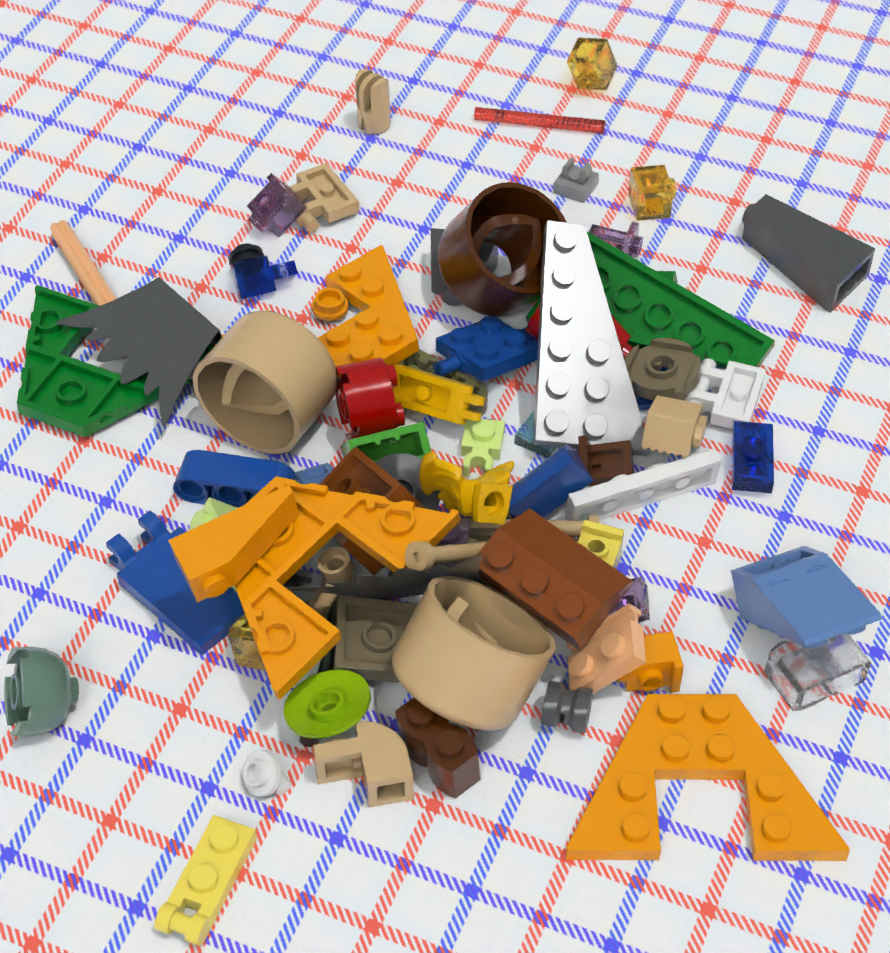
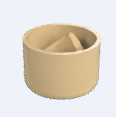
M254 311L239 318L202 359L193 373V387L196 397L209 418L235 441L253 450L267 454H281L290 451L331 402L338 386L336 366L323 343L301 323L273 311Z
M439 576L432 579L398 640L392 654V666L402 686L429 710L465 727L494 731L510 726L517 719L556 650V644L546 626L525 607L508 596L469 579L455 576Z

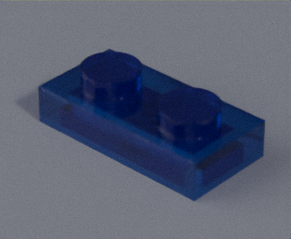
M734 421L732 428V490L772 493L774 486L773 424Z

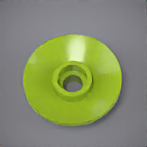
M349 670L320 672L305 679L291 691L284 704V718L288 727L302 737L318 739L335 736L350 729L362 719L371 703V691L366 680L355 672Z

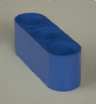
M191 450L183 458L173 484V490L179 498L187 502L204 505L210 497L239 508L252 499L275 476L295 480L296 475L290 466L278 461L205 450Z

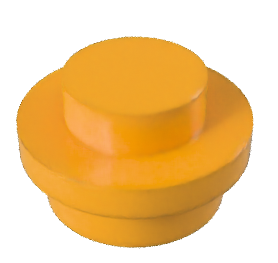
M324 288L316 293L312 301V312L321 320H338L347 314L348 300L339 289Z

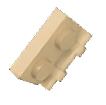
M327 163L297 173V184L289 186L286 182H280L275 188L279 195L280 203L284 208L293 212V219L300 227H305L308 232H314L318 229L319 222L316 220L317 217L323 216L328 223L359 212V201ZM306 198H308V199L310 200V202H307V203H304V204H303V202L301 201V200H304V199H306Z

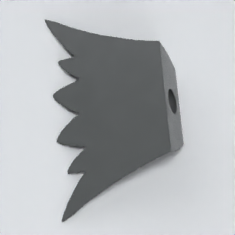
M160 277L111 302L55 322V324L67 327L96 328L85 338L89 341L111 337L96 360L98 362H107L128 356L122 369L121 384L129 383L149 372L145 382L144 394L148 396L160 386L159 407L163 426H166L189 375L209 344H217L222 338L220 330Z
M483 555L461 562L441 563V565L432 567L429 572L401 568L395 572L389 570L387 577L355 576L359 583L330 582L328 584L333 586L285 588L288 590L392 600L423 595L430 581L439 576L461 577L485 585L479 573V564Z

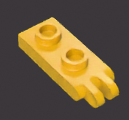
M394 365L398 379V387L393 388L395 403L400 402L404 408L456 424L466 425L467 419L481 421L482 413L469 409L470 404L484 406L486 399L485 397L472 394L474 386L405 365Z

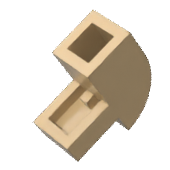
M359 721L355 724V738H333L325 743L313 745L318 785L363 777L369 808L414 800L413 772L408 750L402 738L391 728L376 722Z

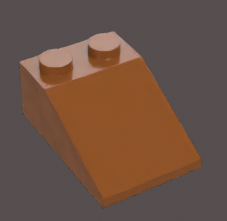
M356 446L319 483L320 485L328 486L329 491L354 495L355 491L384 496L392 502L403 500L415 502V507L425 508L401 483ZM338 532L333 536L373 576L381 568L386 567L342 533Z

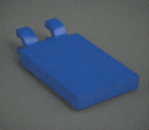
M150 510L138 519L139 525L146 530L140 534L141 540L147 545L135 553L129 542L118 533L106 542L107 548L113 553L109 557V561L115 568L121 570L117 573L118 584L199 654L204 655L247 620L240 599L235 590L230 587L220 596L208 597L197 603L176 562L169 543L170 539L186 531L179 527L170 533L161 519Z

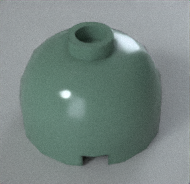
M38 647L12 648L8 655L7 664H15L14 674L12 677H5L4 681L7 725L17 724L10 734L12 736H32L48 733L59 727L69 713L70 704L77 703L79 697L77 677H70L66 663L58 654L48 649Z

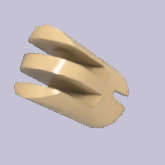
M360 69L356 73L355 78L358 126L363 131L364 124L367 134H381L388 130L391 124L389 79L371 70Z

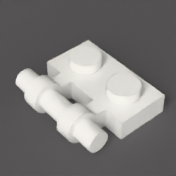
M704 359L701 363L700 381L696 388L687 394L685 401L703 404L702 413L704 411L711 412L710 424L748 432L764 382L766 369L729 361L725 371L716 369L717 365L714 360ZM713 387L719 388L718 394L708 392V390Z

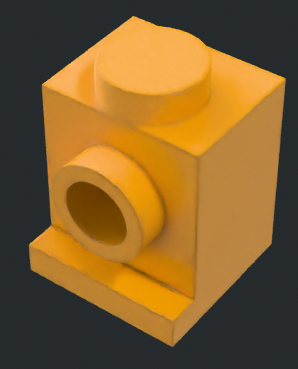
M673 631L644 635L646 663L619 678L617 682H624L626 692L636 690L653 691L664 686H669L671 693L679 692L684 666Z

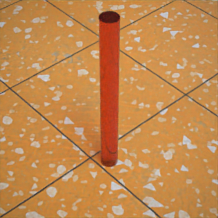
M475 107L474 120L603 134L606 127V120L483 107Z

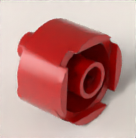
M381 357L336 366L337 374H340L341 377L335 393L341 424L349 423L352 433L345 434L347 440L405 425L402 404L400 402L395 403L393 388L398 387L397 374L393 364L387 365Z

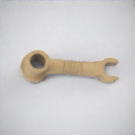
M331 547L319 555L317 566L321 575H324V586H333L328 584L330 582L356 583L352 574L354 565L346 549ZM321 593L312 609L326 618L338 594Z

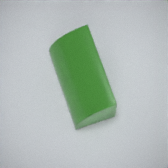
M424 422L350 439L341 445L344 457L356 446L374 462L387 455L397 453L411 454L422 459L425 454L431 452Z

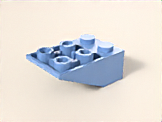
M806 546L731 570L740 618L757 625L759 628L771 631L781 638H786L800 644L803 648L821 647L827 644L829 638L840 634L852 635L860 633L866 629V625L882 620L881 613L826 553Z

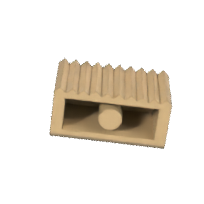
M657 395L647 413L641 444L644 450L650 448L652 452L657 449L659 453L666 451L668 455L673 452L676 457L681 454L683 458L689 456L692 447L699 449L701 441L704 439L708 416L701 415L703 404Z

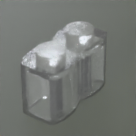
M840 634L828 639L827 644L817 648H803L800 644L785 640L776 644L770 650L764 673L792 711H800L816 705L828 696L841 694L864 682L871 661L850 635Z

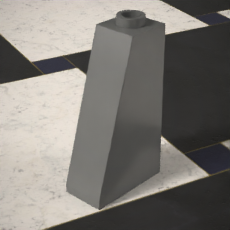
M767 194L755 204H750L743 214L742 222L744 223L742 239L824 310L830 313L870 273L875 252L874 247Z

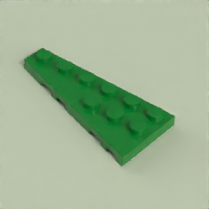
M587 232L610 313L630 334L631 339L628 344L632 347L639 345V349L650 346V340L673 338L690 345L692 353L696 357L699 355L701 363L704 359H712L716 362V367L724 369L727 368L729 361L760 367L773 349L775 340L597 236ZM540 298L526 315L527 323L539 306Z

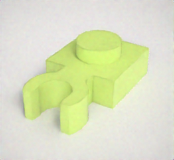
M467 419L461 444V456H465L463 459L464 477L469 478L470 470L474 467H481L486 473L493 468V460H500L505 433V421L489 419L473 421Z

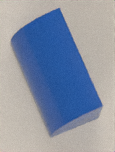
M566 444L512 485L509 512L517 517L526 510L532 509L545 518L567 501L569 493L582 490L593 482L594 479L577 452Z

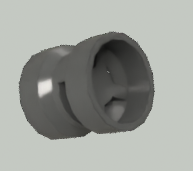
M549 681L542 709L541 724L555 727L560 723H564L572 731L585 733L590 716L593 689L579 687L576 690H567L563 683Z

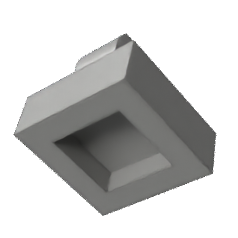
M570 157L563 166L561 174L554 182L553 193L585 203L598 185L599 173L592 171L591 164L586 163L583 168L575 166L574 158Z

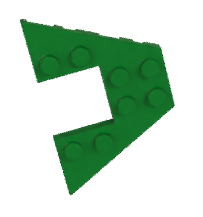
M36 285L34 310L30 315L31 329L28 330L25 347V367H22L21 372L22 386L18 391L17 397L19 414L79 436L87 437L159 399L160 386L148 396L144 394L145 382L149 372L129 383L121 384L120 374L68 357L91 328L67 327L55 324V322L99 306ZM209 344L198 362L202 361L215 345ZM187 379L185 385L192 382L193 379Z

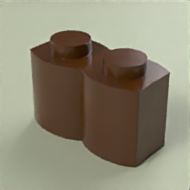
M414 697L395 711L399 736L407 747L409 758L418 765L428 769L432 782L440 791L450 797L457 798L480 780L477 746L464 729L449 723L447 719L429 710Z

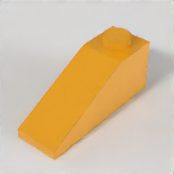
M290 485L169 540L176 562L197 603L208 597L220 596L228 588L238 584L299 515L294 493Z

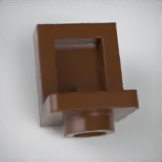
M587 435L578 436L579 450L575 451L594 479L587 486L592 487L608 482L618 475L634 474L633 447L630 440L591 445Z

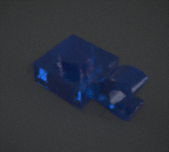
M268 256L230 265L239 300L275 292L277 290L274 281L298 275L295 260L270 266Z

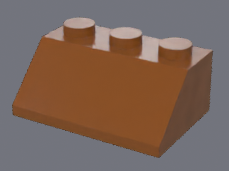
M532 509L526 510L497 528L476 555H483L479 564V573L483 581L525 607L547 628L580 652L633 584L631 579Z

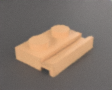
M627 604L609 615L581 652L567 642V648L571 649L572 655L568 657L569 690L585 687L593 689L594 694L646 663L643 626L638 624V617L642 616L640 609Z

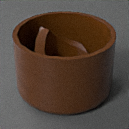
M498 183L480 192L447 225L439 242L438 264L443 280L451 293L469 309L491 317L514 315L523 311L540 298L544 226L547 221L567 223L558 207L540 191L520 183ZM483 241L495 244L504 251L510 262L511 274L497 277L485 267L478 256Z

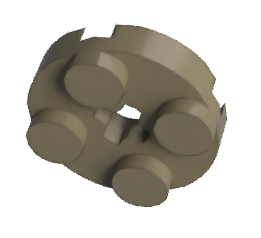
M673 338L650 340V346L639 350V345H637L625 357V364L635 397L637 398L642 397L648 400H655L656 396L659 395L685 401L687 394L696 388L701 378V360L699 355L696 357L692 353V347L681 340ZM662 367L668 368L667 371H660Z

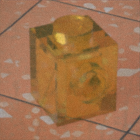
M577 38L567 60L578 89L607 90L618 66L608 40L601 38Z
M665 165L631 167L628 195L636 221L671 217L672 201L676 197V185L674 178H669Z

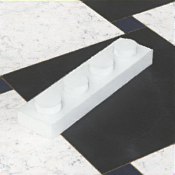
M715 448L701 453L692 452L686 458L666 464L657 463L646 470L631 475L622 474L608 482L592 487L586 486L582 490L568 494L565 519L584 521L587 520L588 515H599V520L713 485L716 483L722 460Z

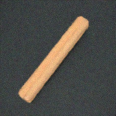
M61 220L58 223H53L50 227L52 237L95 305L101 306L117 299L68 222Z

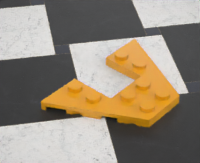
M382 245L325 276L327 288L339 289L350 304L362 311L318 337L330 353L335 366L381 357L387 365H396L419 351L416 332ZM337 374V378L341 380L340 374Z
M277 476L246 503L248 504L290 485L299 513L240 582L234 585L275 697L278 700L342 639L338 628L285 588L283 584L338 532L342 533L392 572L401 568L409 569L405 562L407 546L414 541H427L432 547L436 546L460 522V515L457 510L451 509L450 513L419 508L415 507V502L406 500L392 502L384 496L355 491L354 495L329 491L328 486L315 483L300 484L293 479Z
M647 694L566 846V860H659L661 845L655 779L743 780L753 861H847L850 852L848 845L736 694Z

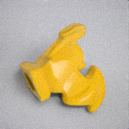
M432 451L425 454L421 460L419 481L423 492L427 495H430L435 490L441 491L438 494V498L443 501L444 507L447 510H457L462 516L473 517V521L503 525L511 501L513 486L508 484L510 472L514 469V462L509 461L500 464L476 479H465L460 466L437 458L436 453Z

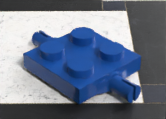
M495 316L485 317L481 321L463 328H456L450 333L437 337L436 351L446 357V359L436 361L433 364V369L436 375L442 377L454 371H462L485 382L537 361L538 343L534 340L538 338L531 336L525 331L528 327L514 329L500 318Z

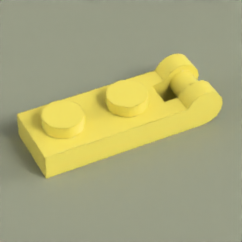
M213 815L169 899L160 907L154 923L155 930L168 935L173 931L183 934L187 942L201 946L207 938L257 840L256 829ZM186 907L198 911L193 916L184 914Z

